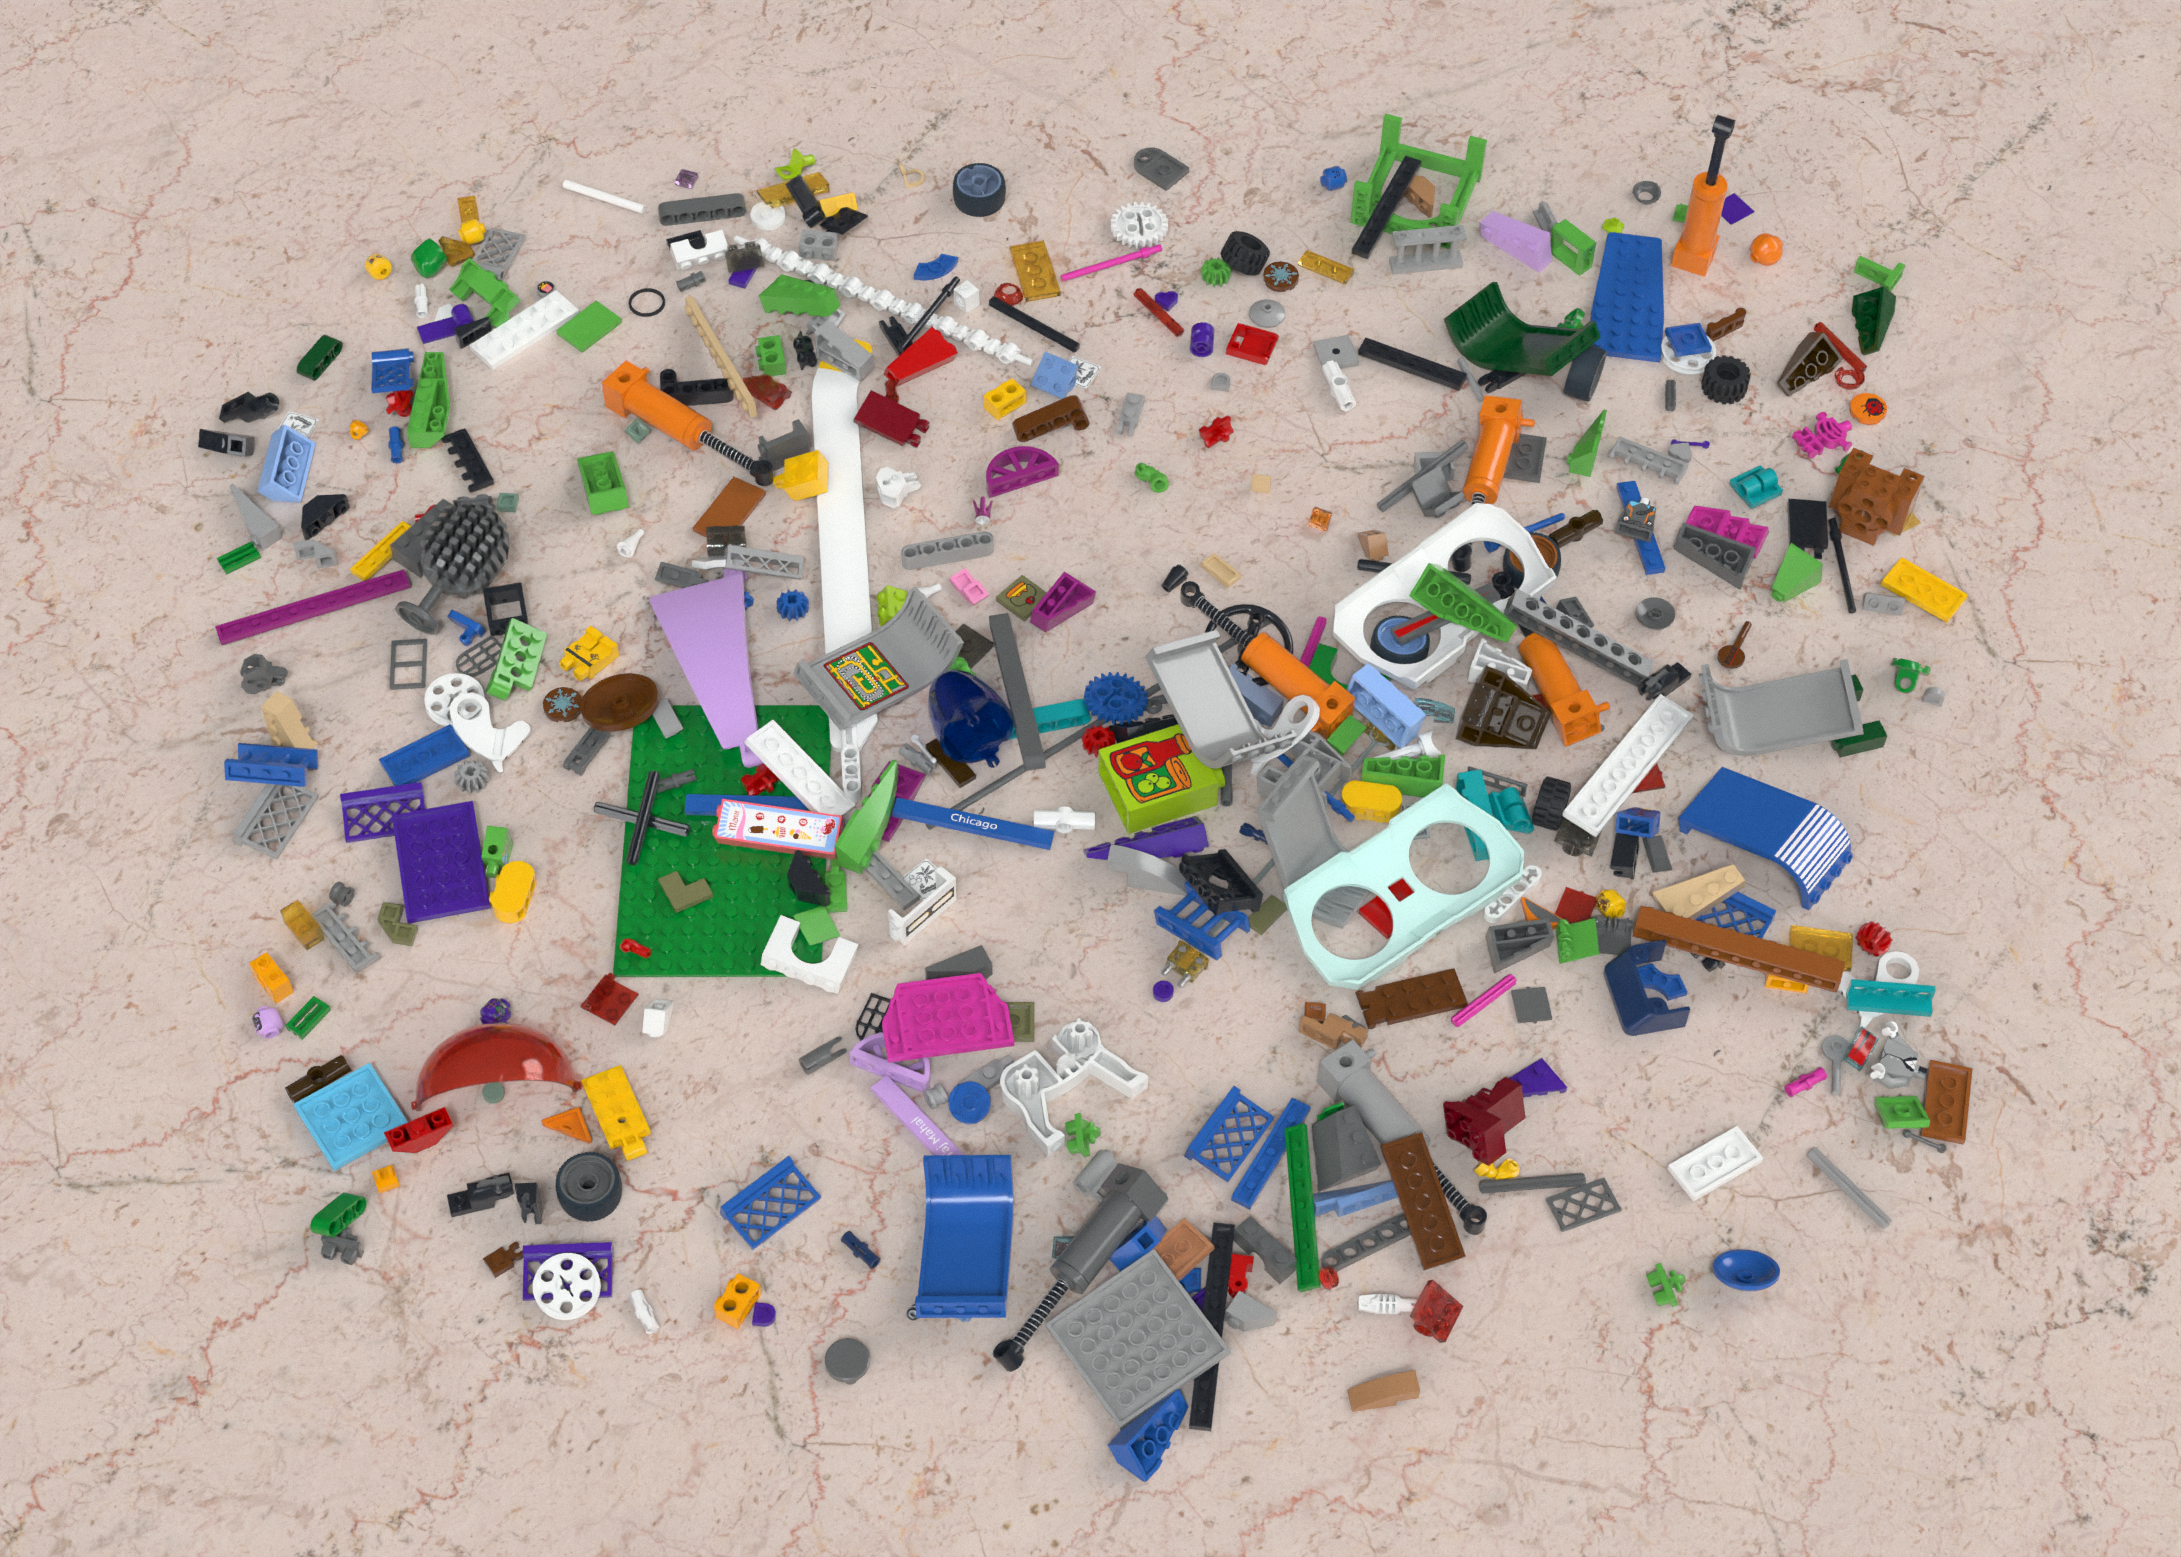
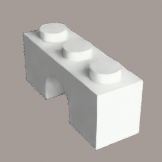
M719 230L705 234L706 246L700 250L692 248L688 239L671 243L670 252L676 269L687 270L694 265H705L709 261L725 259L729 254V247L723 231Z

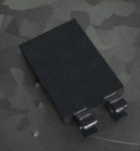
M1788 498L1789 545L1792 543L1805 551V548H1814V558L1822 559L1824 549L1828 548L1826 501Z

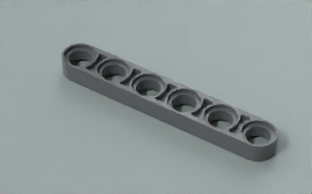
M1404 1214L1324 1253L1321 1261L1322 1269L1328 1273L1338 1272L1410 1236L1409 1229H1404L1400 1225V1222L1406 1220ZM1384 1230H1390L1394 1235L1391 1238H1385L1381 1233ZM1371 1239L1375 1245L1369 1248L1363 1245V1241ZM1352 1248L1356 1251V1255L1348 1257L1344 1251ZM1327 1258H1334L1337 1260V1265L1329 1266L1325 1260Z

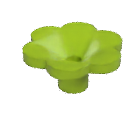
M1616 217L1604 221L1602 229L1607 234L1609 232L1622 233L1624 224Z

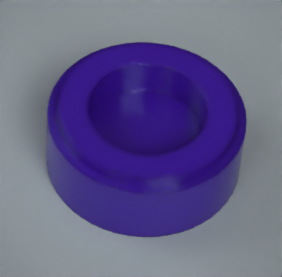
M1159 981L1153 986V996L1157 1001L1167 1002L1172 999L1174 988L1170 982Z

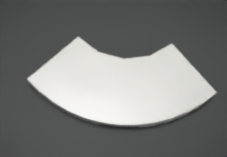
M724 555L691 560L692 567L698 569L725 567L726 557ZM731 558L730 564L739 565L743 561Z

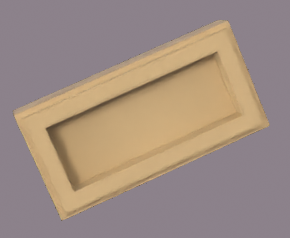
M1216 553L1211 554L1201 562L1200 567L1227 589L1241 579V574Z

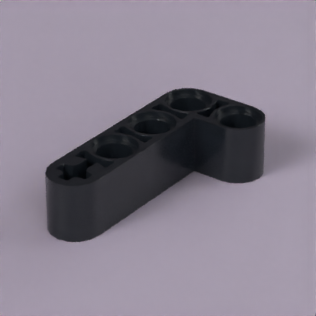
M664 369L660 373V390L686 406L728 403L734 399V390H730L727 379L677 382L674 370Z

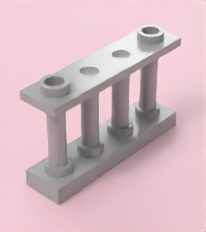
M1463 225L1392 232L1395 246L1398 247L1397 256L1389 257L1392 275L1463 268L1460 250H1457L1458 242L1467 240ZM1451 242L1450 251L1440 252L1441 243ZM1433 244L1432 253H1422L1423 245ZM1416 245L1415 254L1405 255L1406 246Z

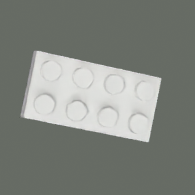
M1736 1126L1669 1164L1667 1169L1694 1202L1763 1161V1157L1739 1127Z

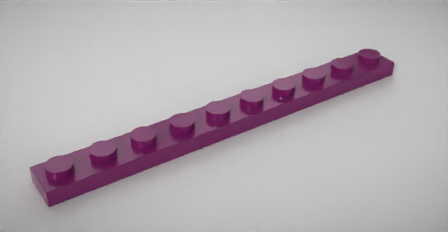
M402 569L217 625L215 628L221 645L411 587L405 570Z

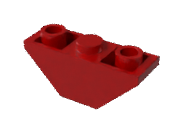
M443 1107L386 1131L384 1135L392 1152L418 1153L436 1145L452 1128L453 1123L446 1108Z

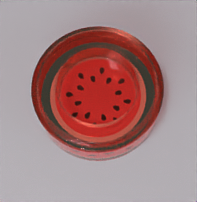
M1327 1266L1319 1271V1280L1324 1288L1330 1290L1338 1286L1339 1277L1332 1267Z

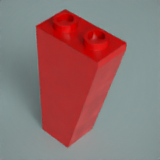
M931 327L886 367L884 375L898 387L952 362L958 352L952 343H948L939 330Z

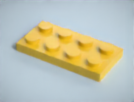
M1903 557L1899 559L1881 582V586L1946 623L1950 621L1968 597V594Z

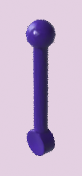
M1676 439L1671 440V445L1687 442L1677 441ZM1703 441V443L1688 442L1689 446H1702L1704 449L1709 448L1710 445L1708 441Z

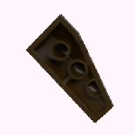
M1810 332L1798 345L1777 384L1786 396H1790L1806 387L1812 381L1818 380L1824 374L1832 372L1843 360V357L1824 332Z

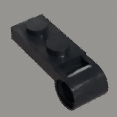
M797 175L785 184L803 213L802 217L805 223L810 228L826 218L825 213L802 175Z

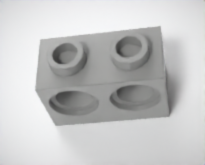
M802 230L799 243L800 257L836 260L839 247L838 233Z

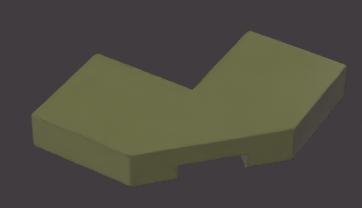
M383 902L377 918L379 925L392 943L413 946L418 926L400 923L404 911L403 905Z

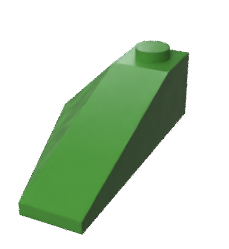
M1603 410L1578 441L1574 447L1573 454L1569 453L1567 464L1570 465L1569 473L1591 477L1607 410Z

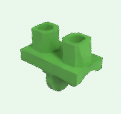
M1081 1113L1074 1114L1075 1120L1065 1123L1067 1134L1069 1136L1076 1135V1139L1067 1140V1149L1070 1154L1081 1153L1084 1157L1090 1156L1089 1143H1095V1138L1101 1135V1130L1098 1127H1094L1093 1122L1083 1120Z
M1662 1263L1656 1264L1657 1270L1646 1275L1651 1288L1663 1284L1664 1289L1653 1293L1658 1306L1670 1303L1672 1307H1675L1679 1304L1672 1288H1675L1677 1293L1682 1292L1681 1285L1686 1282L1685 1276L1677 1275L1676 1271L1672 1270L1669 1272L1671 1278L1668 1279Z

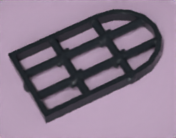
M873 993L870 994L855 1028L856 1035L860 1041L864 1039L868 1028L875 1030V1034L883 1032L882 1021L884 1016H886L889 1005L885 1013L878 1011V1007L881 1001L890 1003L891 999ZM872 997L879 999L874 1009L868 1008ZM869 1011L871 1016L868 1023L861 1022L865 1012ZM875 1014L882 1017L878 1027L871 1024ZM859 1025L865 1028L861 1036L858 1033Z

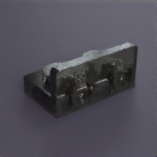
M750 241L745 242V246L738 247L737 244L727 246L723 253L725 254L728 273L764 267L760 244Z

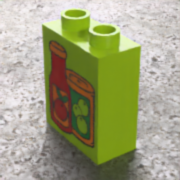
M1179 724L1099 749L1098 774L1128 834L1217 806L1218 789L1225 787V778L1221 768H1209L1196 758Z

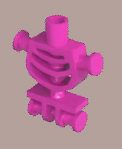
M1820 412L1816 416L1818 422L1814 434L1806 426L1803 428V432L1801 430L1795 431L1792 438L1798 441L1799 447L1803 446L1802 450L1808 453L1810 459L1814 458L1817 454L1821 455L1824 447L1835 449L1841 446L1843 451L1846 452L1852 446V442L1846 441V432L1852 430L1850 421L1846 420L1838 423L1833 417L1826 418V412Z

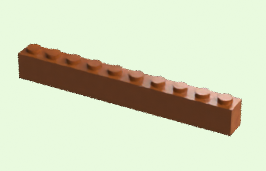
M1640 907L1632 935L1633 937L1651 942L1666 940V946L1835 993H1837L1845 966V961L1834 957H1826L1816 952H1808L1794 946L1779 944L1773 940L1768 941L1757 938L1754 935L1739 933L1733 929L1717 927L1711 923L1699 922L1693 918L1681 917L1671 912L1659 911L1653 907Z

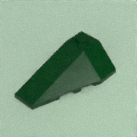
M1884 286L1853 296L1852 315L1856 320L1855 327L1859 333L1858 340L1862 355H1868L1880 350L1895 312L1896 296Z

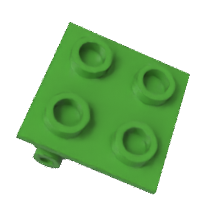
M1595 918L1569 924L1565 919L1559 920L1556 936L1560 964L1599 955Z

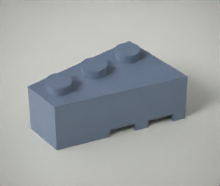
M1233 663L1229 670L1253 718L1262 725L1271 728L1282 713L1283 699L1266 686L1260 687L1254 683L1251 675L1245 676L1237 670L1238 666Z

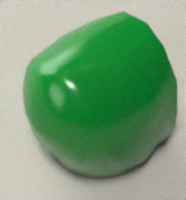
M430 238L420 244L411 255V262L420 276L426 279L435 276L448 260L439 245Z

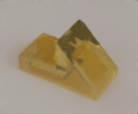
M441 236L438 241L442 246V250L446 253L447 262L451 267L464 263L468 258L473 259L475 256L474 251L467 243Z

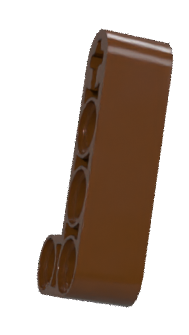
M1071 395L1015 419L1012 426L1019 442H1027L1069 423H1072L1077 431L1085 430L1090 422L1079 397Z

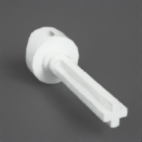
M1433 730L1417 735V744H1412L1373 758L1390 757L1392 760L1401 758V756H1409L1411 758L1419 754L1422 756L1429 755V758H1434L1441 755V751L1435 748L1432 743L1431 735Z

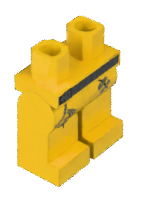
M590 625L585 629V634L580 639L564 649L565 656L559 663L564 671L574 667L573 676L578 681H582L586 677L592 680L595 674L602 671L619 657L618 644L607 636H603L600 631Z

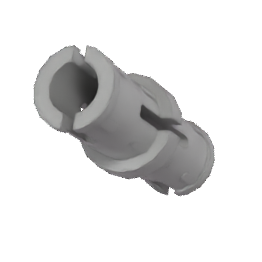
M907 743L900 747L899 754L908 759L912 766H917L928 776L932 775L930 771L934 773L936 765L926 759L922 752H917Z

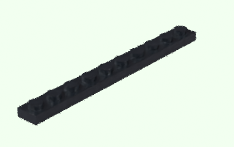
M1213 1222L1211 1243L1215 1249L1209 1254L1203 1314L1222 1338L1235 1225ZM1219 1362L1194 1379L1189 1429L1210 1432L1212 1430Z

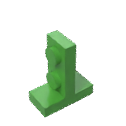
M1860 256L1857 259L1854 273L1880 284L1882 287L1884 286L1891 292L1902 278L1905 265L1899 262L1892 271Z

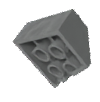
M1355 1105L1335 1112L1312 1125L1318 1193L1376 1171L1381 1165Z

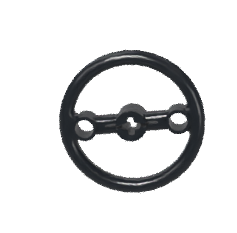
M1239 604L1220 611L1228 617L1236 614H1249L1247 634H1253L1252 638L1258 636L1264 621L1268 620L1280 632L1284 648L1293 654V640L1288 627L1283 620L1270 610L1252 604ZM1212 619L1208 623L1205 633L1216 629L1217 625L1212 622ZM1238 644L1237 651L1239 657L1234 664L1238 666L1237 668L1243 670L1242 674L1247 676L1249 667L1241 661L1242 654L1246 648ZM1261 677L1252 679L1259 686L1269 684Z

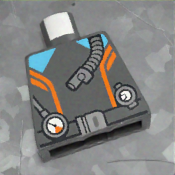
M1643 497L1640 498L1639 502L1629 501L1618 519L1615 533L1650 543L1656 508L1650 506V500Z

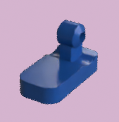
M451 610L447 615L450 621L465 629L459 638L464 646H469L476 634L482 638L486 632L479 623L454 610Z

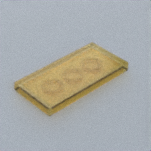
M1044 240L1009 246L1026 302L1061 296Z

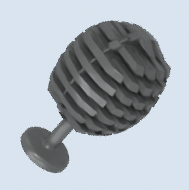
M465 500L462 506L455 507V510L454 505H450L444 508V513H440L428 529L420 546L421 567H423V575L432 587L419 606L407 601H401L395 607L397 614L406 623L425 634L434 635L438 630V624L428 612L441 593L448 596L450 594L458 595V597L465 599L468 594L474 593L475 590L476 594H481L484 588L490 586L505 565L510 546L509 534L506 532L507 525L495 511L482 504L480 506L472 505L471 502Z

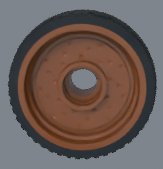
M1529 532L1549 568H1552L1556 577H1558L1561 568V552L1557 543L1547 535ZM1506 548L1503 558V572L1510 574L1512 585L1514 588L1519 589L1524 580L1523 567L1518 557L1510 549Z

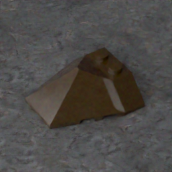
M1485 665L1474 683L1460 717L1455 739L1473 746L1537 749L1551 712L1507 674Z

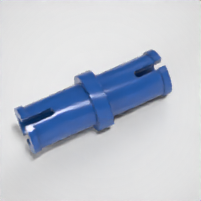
M393 426L389 428L390 441L388 442V448L391 450V462L393 461V463L398 464L403 461V441L401 440V429Z

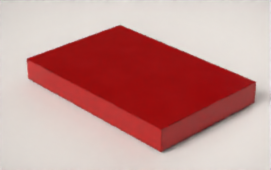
M1403 878L1388 887L1399 902L1414 893ZM1376 896L1360 908L1358 914L1386 939H1389L1393 932L1392 916L1384 901Z

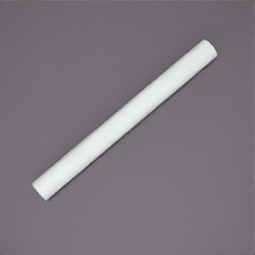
M565 180L563 183V188L641 214L646 210V206L591 187Z

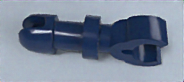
M1245 822L1241 825L1240 834L1254 837V840H1260L1268 845L1263 830H1256L1255 827Z

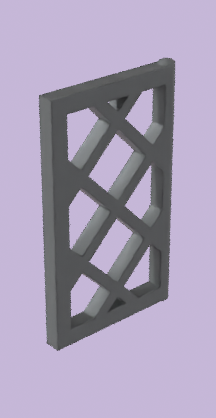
M1605 1178L1546 1198V1202L1561 1232L1622 1211ZM1602 1185L1605 1189L1604 1195L1592 1191V1188ZM1579 1192L1586 1193L1583 1202L1573 1199L1571 1196ZM1589 1195L1602 1199L1598 1208L1586 1204ZM1560 1199L1566 1201L1563 1209L1555 1207L1553 1202ZM1604 1201L1612 1203L1614 1208L1608 1211L1602 1210ZM1569 1202L1581 1206L1578 1215L1566 1211ZM1584 1208L1596 1212L1594 1216L1588 1218L1581 1217ZM1565 1215L1576 1221L1565 1226L1562 1218Z

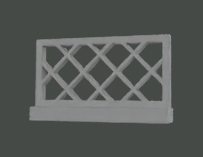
M266 784L233 832L234 843L242 846V844L247 845L277 860L317 801L318 795L300 786ZM285 786L291 789L293 794L281 796L280 791ZM302 796L311 798L308 803L302 805L298 801V797ZM295 799L297 806L285 808L283 801ZM281 802L282 809L271 812V804ZM298 810L300 816L297 819L289 820L287 813ZM284 814L286 821L275 824L273 816ZM270 817L272 825L261 827L259 823L261 819ZM288 826L290 830L288 834L279 836L277 828ZM274 829L276 837L265 839L263 832ZM260 833L262 840L256 842L249 840L252 834ZM278 841L279 847L276 852L267 848L266 844Z

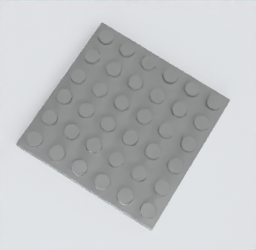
M1155 1249L1045 1323L1048 1331L1120 1430L1124 1429L1156 1403L1177 1389H1181L1231 1354L1228 1346Z

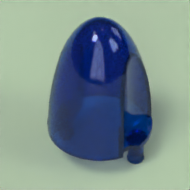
M957 669L941 672L932 681L928 692V712L933 731L942 750L949 758L957 762L975 763L985 760L991 768L995 767L992 763L993 761L998 766L1000 760L996 753L999 751V745L1004 741H1008L1013 729V716L1010 709L1002 698L977 676Z

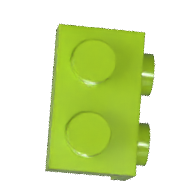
M886 585L878 593L877 617L879 618L880 626L885 625L887 621H890L898 613L907 598V591Z

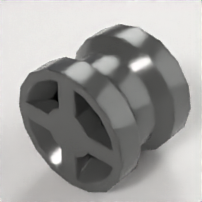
M340 881L336 882L330 890L329 899L334 902L338 901L340 905L346 907L353 900L355 890L350 886L345 887Z

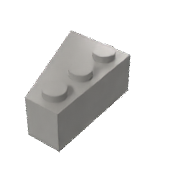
M828 319L814 332L816 358L859 381L874 368L873 355Z

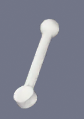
M913 735L911 737L912 743H916L928 757L929 761L936 764V758L932 757L921 744L919 736Z

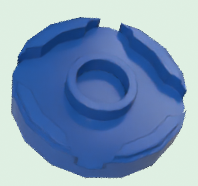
M969 1081L955 1086L950 1093L948 1106L952 1116L960 1123L968 1125L977 1124L988 1115L991 1099L986 1088L979 1083Z

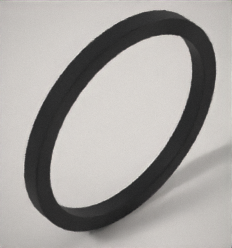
M640 289L629 298L630 310L641 317L657 315L665 307V297L656 289ZM643 292H653L662 298L661 307L651 313L638 312L632 307L631 303L636 295Z

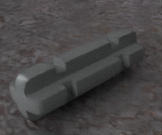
M1669 379L1665 384V409L1667 411H1674L1676 407V382Z

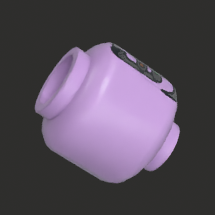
M262 1006L257 1009V1012L252 1017L256 1033L266 1039L279 1035L280 1030L283 1028L281 1016L276 1008Z

